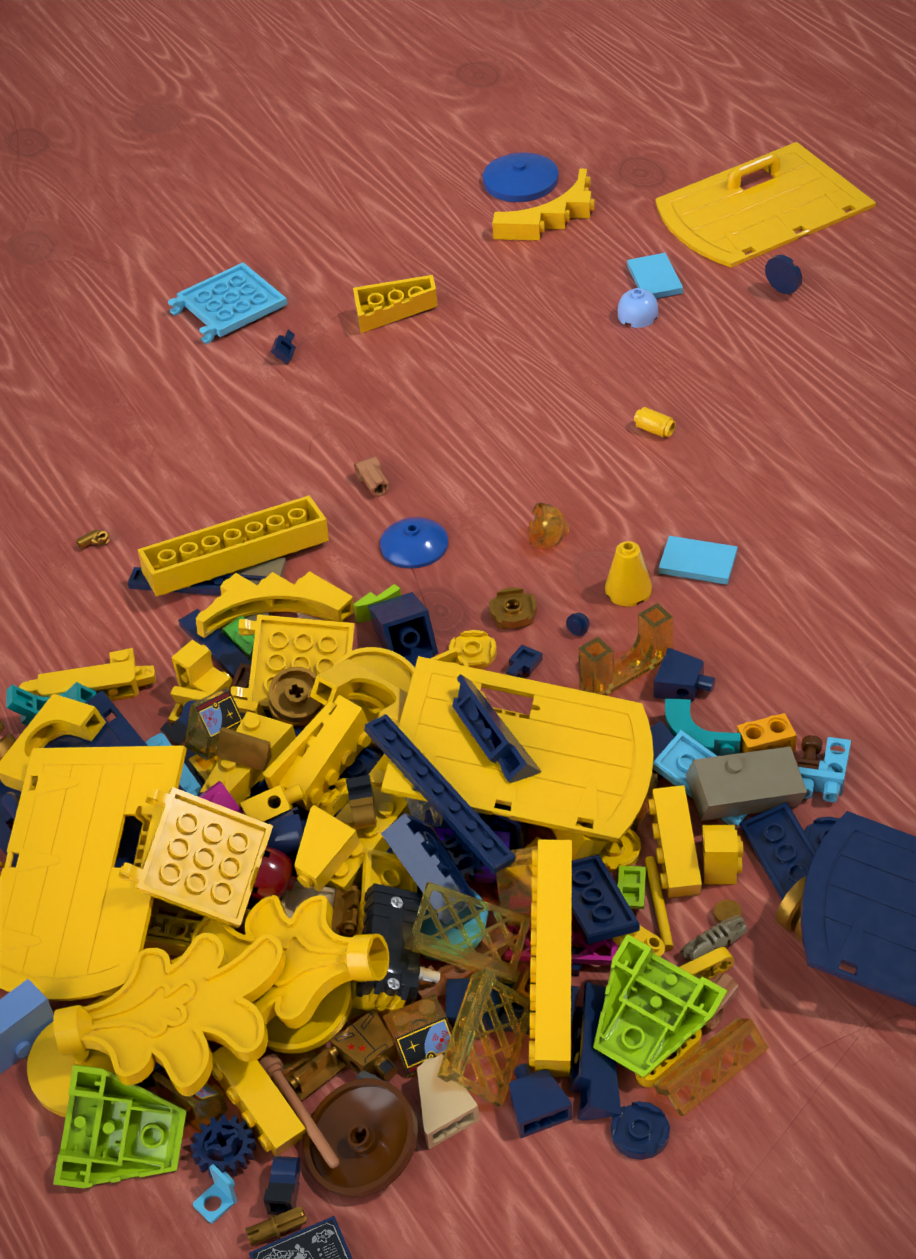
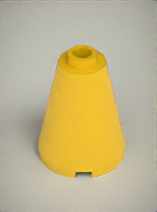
M631 541L622 542L617 546L605 583L606 595L608 594L614 604L625 607L637 606V602L647 601L652 594V582L641 549L638 544Z

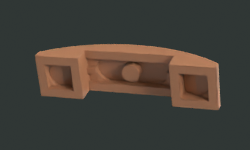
M500 920L484 930V937L474 950L437 970V972H440L438 983L419 981V996L425 1000L445 995L447 979L479 977L507 951L515 940L514 935ZM429 966L427 968L431 969L432 971H436L432 966Z

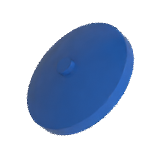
M527 152L501 156L490 162L483 172V184L486 191L500 200L509 202H527L542 198L555 189L559 179L558 168L552 160L540 154Z

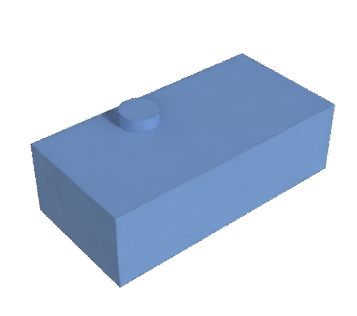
M29 979L0 999V1074L21 1058L28 1056L38 1035L53 1022L54 1014L48 999Z

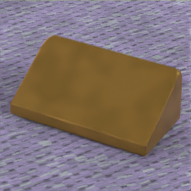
M222 727L219 734L217 757L264 771L272 757L271 745L269 741Z

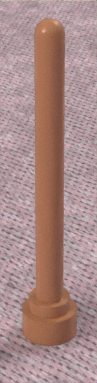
M277 1054L265 1056L259 1063L270 1079L274 1081L289 1106L304 1125L306 1132L328 1166L331 1168L338 1167L339 1159L284 1077L282 1061Z

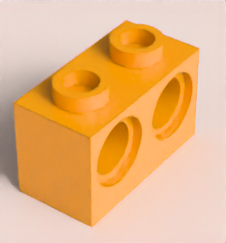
M785 713L737 725V733H741V753L790 746L792 751L795 752L797 735Z

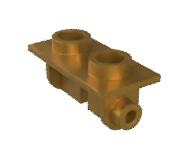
M350 886L345 892L338 888L335 889L332 931L343 937H353L358 927L356 923L358 910L355 909L359 906V899H361V891L358 886Z
M334 1045L331 1047L326 1046L324 1051L295 1073L292 1072L290 1077L286 1079L300 1101H303L346 1067V1064L338 1057L339 1051Z

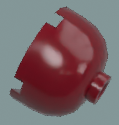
M269 846L265 850V852L270 853L269 858L263 856L253 888H258L257 893L251 892L250 895L251 899L257 901L272 895H276L281 899L286 890L292 892L297 876L292 875L293 864L291 859L285 853Z

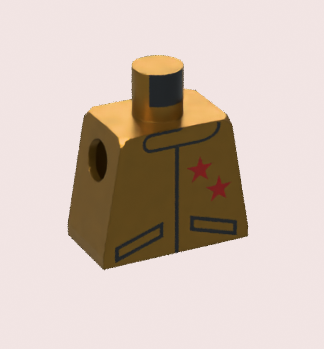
M374 1009L330 1040L331 1046L334 1045L339 1051L338 1057L357 1075L365 1070L370 1074L376 1075L379 1073L385 1081H388L398 1071V1068L392 1063L398 1057L395 1042Z

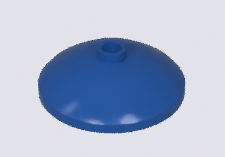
M409 517L393 523L383 532L380 539V549L383 557L391 564L402 568L413 569L431 565L438 561L448 548L446 530L439 523L423 517Z

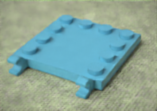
M243 262L177 293V298L170 299L168 304L174 307L169 310L174 316L180 314L182 309L186 307L207 325L200 328L199 331L205 335L201 340L208 344L214 339L215 335L219 337L227 335L250 322L286 306L287 298Z

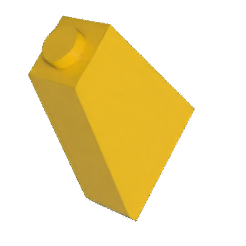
M315 805L310 808L294 866L298 875V881L304 887H313L320 892L359 845V840L355 829Z

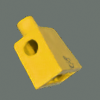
M299 784L288 789L278 785L240 804L246 816L266 822L294 808L293 803L304 799L305 795ZM279 797L281 804L275 808L273 800Z

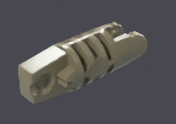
M735 915L712 926L709 930L704 931L703 934L698 935L688 944H685L681 948L680 955L686 960L693 961L717 948L730 946L748 931L743 917Z

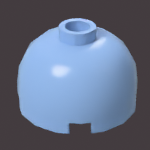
M635 288L629 290L622 295L618 302V319L624 325L627 322L634 328L646 327L653 324L654 319L658 318L657 299L651 292L645 289Z

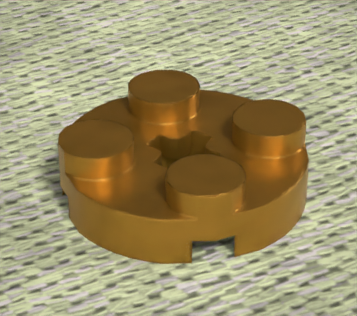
M511 587L502 589L489 602L490 617L499 629L530 626L533 624L537 613L536 599L533 594L530 593L528 595L521 588ZM510 606H515L516 609L512 610Z

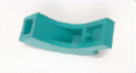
M76 682L59 696L85 703L96 695V691ZM12 684L6 690V708L20 714L21 723L29 725L50 697L34 695Z
M665 699V726L674 737L682 730L717 756L740 753L741 733L704 730L697 726L691 718V700Z

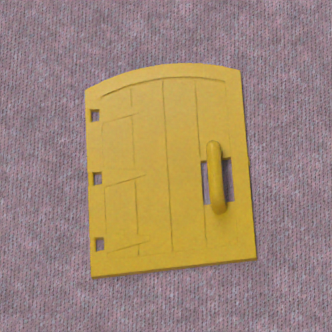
M798 142L655 199L662 221L677 239L698 254L730 268L796 241L807 234L810 235L876 207L874 200ZM761 169L768 173L771 172V175L774 177L746 190L740 187L741 177Z
M418 656L398 727L475 812L508 817L515 821L613 842L621 840L632 826L642 808L652 776L653 741L649 720L642 703ZM460 674L471 680L479 691H481L482 687L534 698L529 715L492 708L542 772L509 783L499 762L494 763L488 759L452 707L454 698H458L460 683L457 681V677ZM389 759L381 792L427 801L419 791L413 790L414 785ZM495 803L511 806V810L494 808ZM577 821L593 824L592 829L577 826Z
M185 746L32 749L7 848L8 854L5 866L2 868L0 876V989L11 992L29 979L48 1001H73L93 998L117 991L126 983L132 972L136 956L144 948L155 897L134 890L137 882L123 880L118 877L121 868H114L123 826L126 816H135L143 823L133 864L142 869L164 808L162 806L150 805L145 802V799L152 787L168 794L172 787L178 789L187 750ZM33 778H38L35 790H31ZM14 854L19 855L16 868H11Z

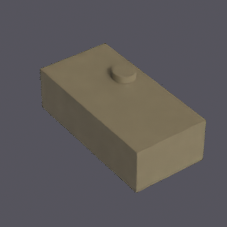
M791 746L694 759L685 775L700 821L765 812L785 802L788 803L790 808L798 807L807 793Z

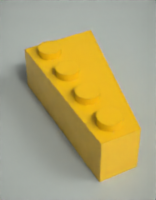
M433 275L353 288L361 333L438 306Z
M248 711L236 730L237 732L270 742L272 757L266 769L296 738L293 725ZM219 758L200 790V794L220 781L239 806L251 793L250 789L257 782L261 783L263 781L264 771Z

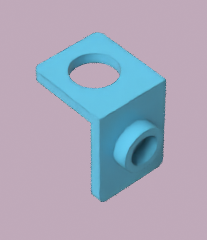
M214 1164L209 1167L214 1184L193 1202L194 1208L210 1224H213L238 1202L233 1188L236 1186L235 1182L226 1172L222 1173ZM211 1197H218L222 1201L220 1208L216 1211H208L204 1207L205 1202Z

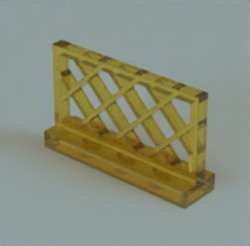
M427 882L411 936L407 938L405 948L487 977H497L499 981L505 983L517 982L519 975L517 967L531 917ZM432 890L441 893L446 902V905L435 911L429 901ZM449 896L455 898V900L451 902ZM459 901L467 902L472 914L460 919L453 905ZM475 906L481 907V909L476 910ZM449 908L455 923L443 929L436 914ZM485 910L492 911L497 920V923L488 928H485L479 916ZM500 914L506 916V918L502 920ZM429 917H432L438 929V932L431 936L420 933L423 921ZM474 917L481 931L468 937L462 923ZM511 919L522 922L519 933L513 937L510 936L504 924ZM455 926L458 927L464 941L456 945L450 943L445 933ZM500 926L506 941L494 946L488 931ZM441 935L443 940L437 939L435 937ZM481 935L484 936L490 948L482 954L476 952L471 943L472 940ZM464 944H466L467 947H468V949L463 948V947H461V946H463ZM509 944L513 952L511 963L502 961L497 949ZM492 953L494 958L489 957L487 955Z
M486 968L471 975L437 1077L445 1082L452 1080L495 1106L500 1107L504 1104L509 1083L511 1082L530 1022V1012L533 1011H530V1000L496 980V973ZM492 988L499 992L502 1003L494 1006L490 996ZM513 1002H517L525 1007L520 1019H517L511 1005ZM504 1006L510 1021L504 1025H501L496 1009ZM489 1012L494 1026L493 1029L488 1031L485 1030L482 1022L483 1014ZM511 1025L515 1039L514 1043L509 1045L503 1028ZM496 1031L502 1048L493 1051L487 1034ZM480 1037L486 1054L477 1057L473 1044L475 1039ZM503 1051L507 1064L506 1068L500 1071L495 1053ZM488 1057L493 1074L484 1076L479 1060ZM472 1063L478 1079L473 1082L463 1076L466 1065ZM494 1076L499 1087L497 1096L490 1092L486 1082L487 1079Z

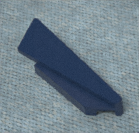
M460 674L457 677V681L460 683L458 698H454L452 707L488 759L494 763L499 762L509 783L542 772L473 682Z
M586 982L584 985L583 1007L577 1006L574 1013L569 1090L577 1093L581 1092L578 1119L582 1121L614 1117L621 1114L616 1061L593 1048L606 996V988L590 982Z

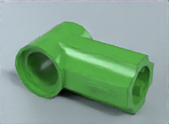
M241 615L221 630L234 645H237L252 659L255 634L249 636L239 635V619H245Z

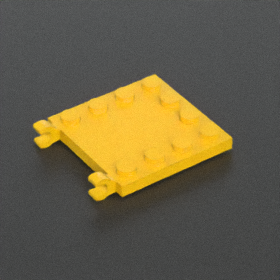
M258 614L257 621L239 619V635L249 636L255 634L249 688L232 686L230 692L232 697L258 702L263 710H269V687L272 679L280 671L289 667H303L311 670L316 675L331 668L340 657L352 651L355 623Z
M152 787L147 794L145 802L164 808L143 867L141 869L125 862L121 866L118 877L123 880L137 882L134 889L136 891L239 928L273 826L174 787L170 789L169 794Z

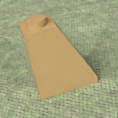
M443 1054L435 1058H429L417 1067L425 1140L427 1147L431 1149L480 1121L477 1103Z

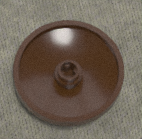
M364 1078L350 1081L333 1090L321 1101L311 1116L339 1159L338 1167L331 1168L328 1166L307 1132L304 1139L305 1159L314 1178L334 1194L358 1198L383 1190L402 1174L409 1164L416 1147L418 1123L414 1108L400 1090L386 1081Z

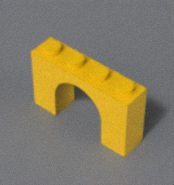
M346 659L316 676L310 697L325 706L330 701L334 703L339 695L348 700H363L382 709L378 718L387 714L399 726L408 693L355 662Z
M52 694L0 760V780L5 786L22 792L33 748H43L53 739L63 735H73L92 741L106 721L95 706ZM33 778L31 790H35L38 778Z

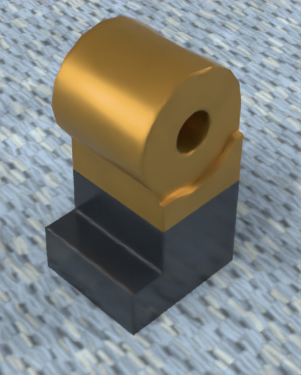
M370 775L346 779L355 830L377 826L374 793Z

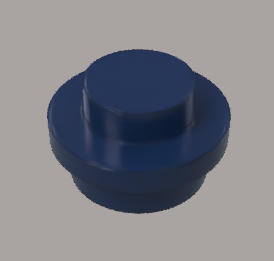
M573 613L567 618L566 625L572 634L583 636L588 632L590 622L585 614Z

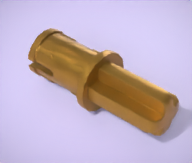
M299 1206L275 1217L271 1214L270 1219L251 1227H246L245 1230L253 1247L275 1236L281 1238L282 1233L306 1224L307 1217L304 1209Z

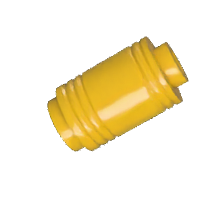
M647 407L637 410L634 416L636 427L663 438L665 436L670 437L676 426V422L672 417Z

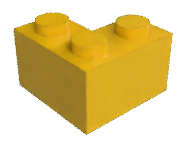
M191 640L171 657L179 687L218 695L229 690L232 678L228 673L221 672L213 666L211 651L207 646L200 645Z
M703 825L704 884H737V874H742L743 841H741L740 836H737L735 825Z

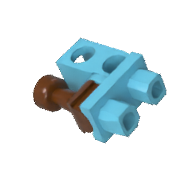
M814 735L805 736L801 744L805 755L804 758L798 761V768L807 790L804 798H812L813 791L822 792L823 800L835 803L839 795L843 793L851 740L828 737L825 758L822 761L816 760V755L821 752L823 741ZM841 746L845 752L830 750V748Z

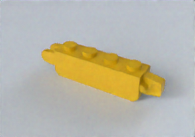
M134 660L38 674V679L23 682L19 685V688L37 696L51 697L52 694H63L78 682L96 691V694L102 690L111 701L135 698L139 694L140 686L156 682L154 665L136 666Z

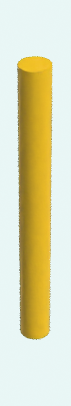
M648 856L645 858V864L659 933L665 945V951H671L674 946L655 857Z

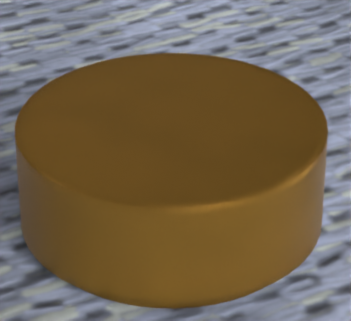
M733 900L719 901L714 907L715 922L719 923L735 915L741 916L740 905Z

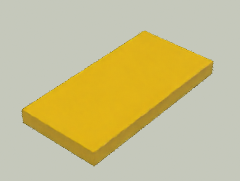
M331 701L328 702L264 771L263 776L269 789L279 785L298 755L303 756L305 754L307 741L311 735L314 737L318 735L324 726L321 722L326 713L332 714L337 706ZM279 797L274 799L275 803L281 804Z

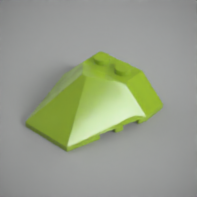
M627 934L612 959L609 982L605 991L606 996L593 1048L645 1078L714 1017L728 990L703 976L701 979L693 976L654 954L651 947Z
M73 1064L68 1093L69 1101L53 1184L88 1188L97 1184L114 1183L133 1177L140 1178L177 1171L187 1110L136 1084H122L116 1074L104 1068Z

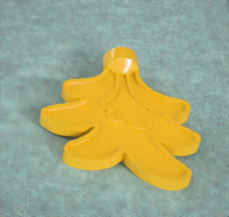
M276 895L263 898L251 909L246 918L245 935L235 931L228 924L205 917L195 928L191 940L193 942L195 937L202 933L216 935L225 948L228 964L264 934H271L279 939L286 956L285 967L275 984L252 1003L260 1011L265 1024L277 1015L280 1021L289 1028H299L305 1025L311 1019L323 998L339 985L351 980L357 982L380 981L386 976L389 967V950L382 935L362 934L354 935L353 937H343L332 931L333 907L324 895L313 896L303 901L296 908L291 918H288L284 905Z
M202 933L196 936L185 953L174 964H172L169 955L162 949L147 948L140 951L136 956L128 980L112 996L89 1006L82 1007L81 1005L55 1010L53 1026L60 1053L66 1056L85 1052L89 1049L99 1050L111 1058L119 1081L125 1085H134L142 1082L151 1074L157 1062L166 1070L173 1086L181 1095L192 1096L196 1094L206 1084L212 1072L213 1058L207 1040L225 1046L238 1059L245 1062L255 1061L265 1053L268 1043L267 1027L260 1011L252 1002L260 998L275 984L285 967L286 956L280 940L274 935L264 934L228 964L227 954L221 940L212 933Z

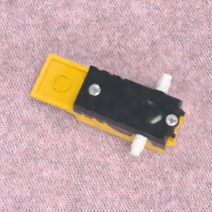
M369 848L366 849L363 855L361 900L359 906L355 908L358 910L356 921L358 927L353 936L362 934L382 935L389 950V967L386 976L380 981L357 982L351 980L353 986L352 1008L366 1011L374 1009L376 1013L402 1018L417 998L419 981L438 983L440 972L432 971L424 966L420 967L419 964L422 894L417 893L416 882L396 854Z

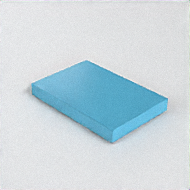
M666 253L627 260V267L637 287L651 292L656 299L683 293V286Z
M669 536L659 565V574L728 585L738 546Z

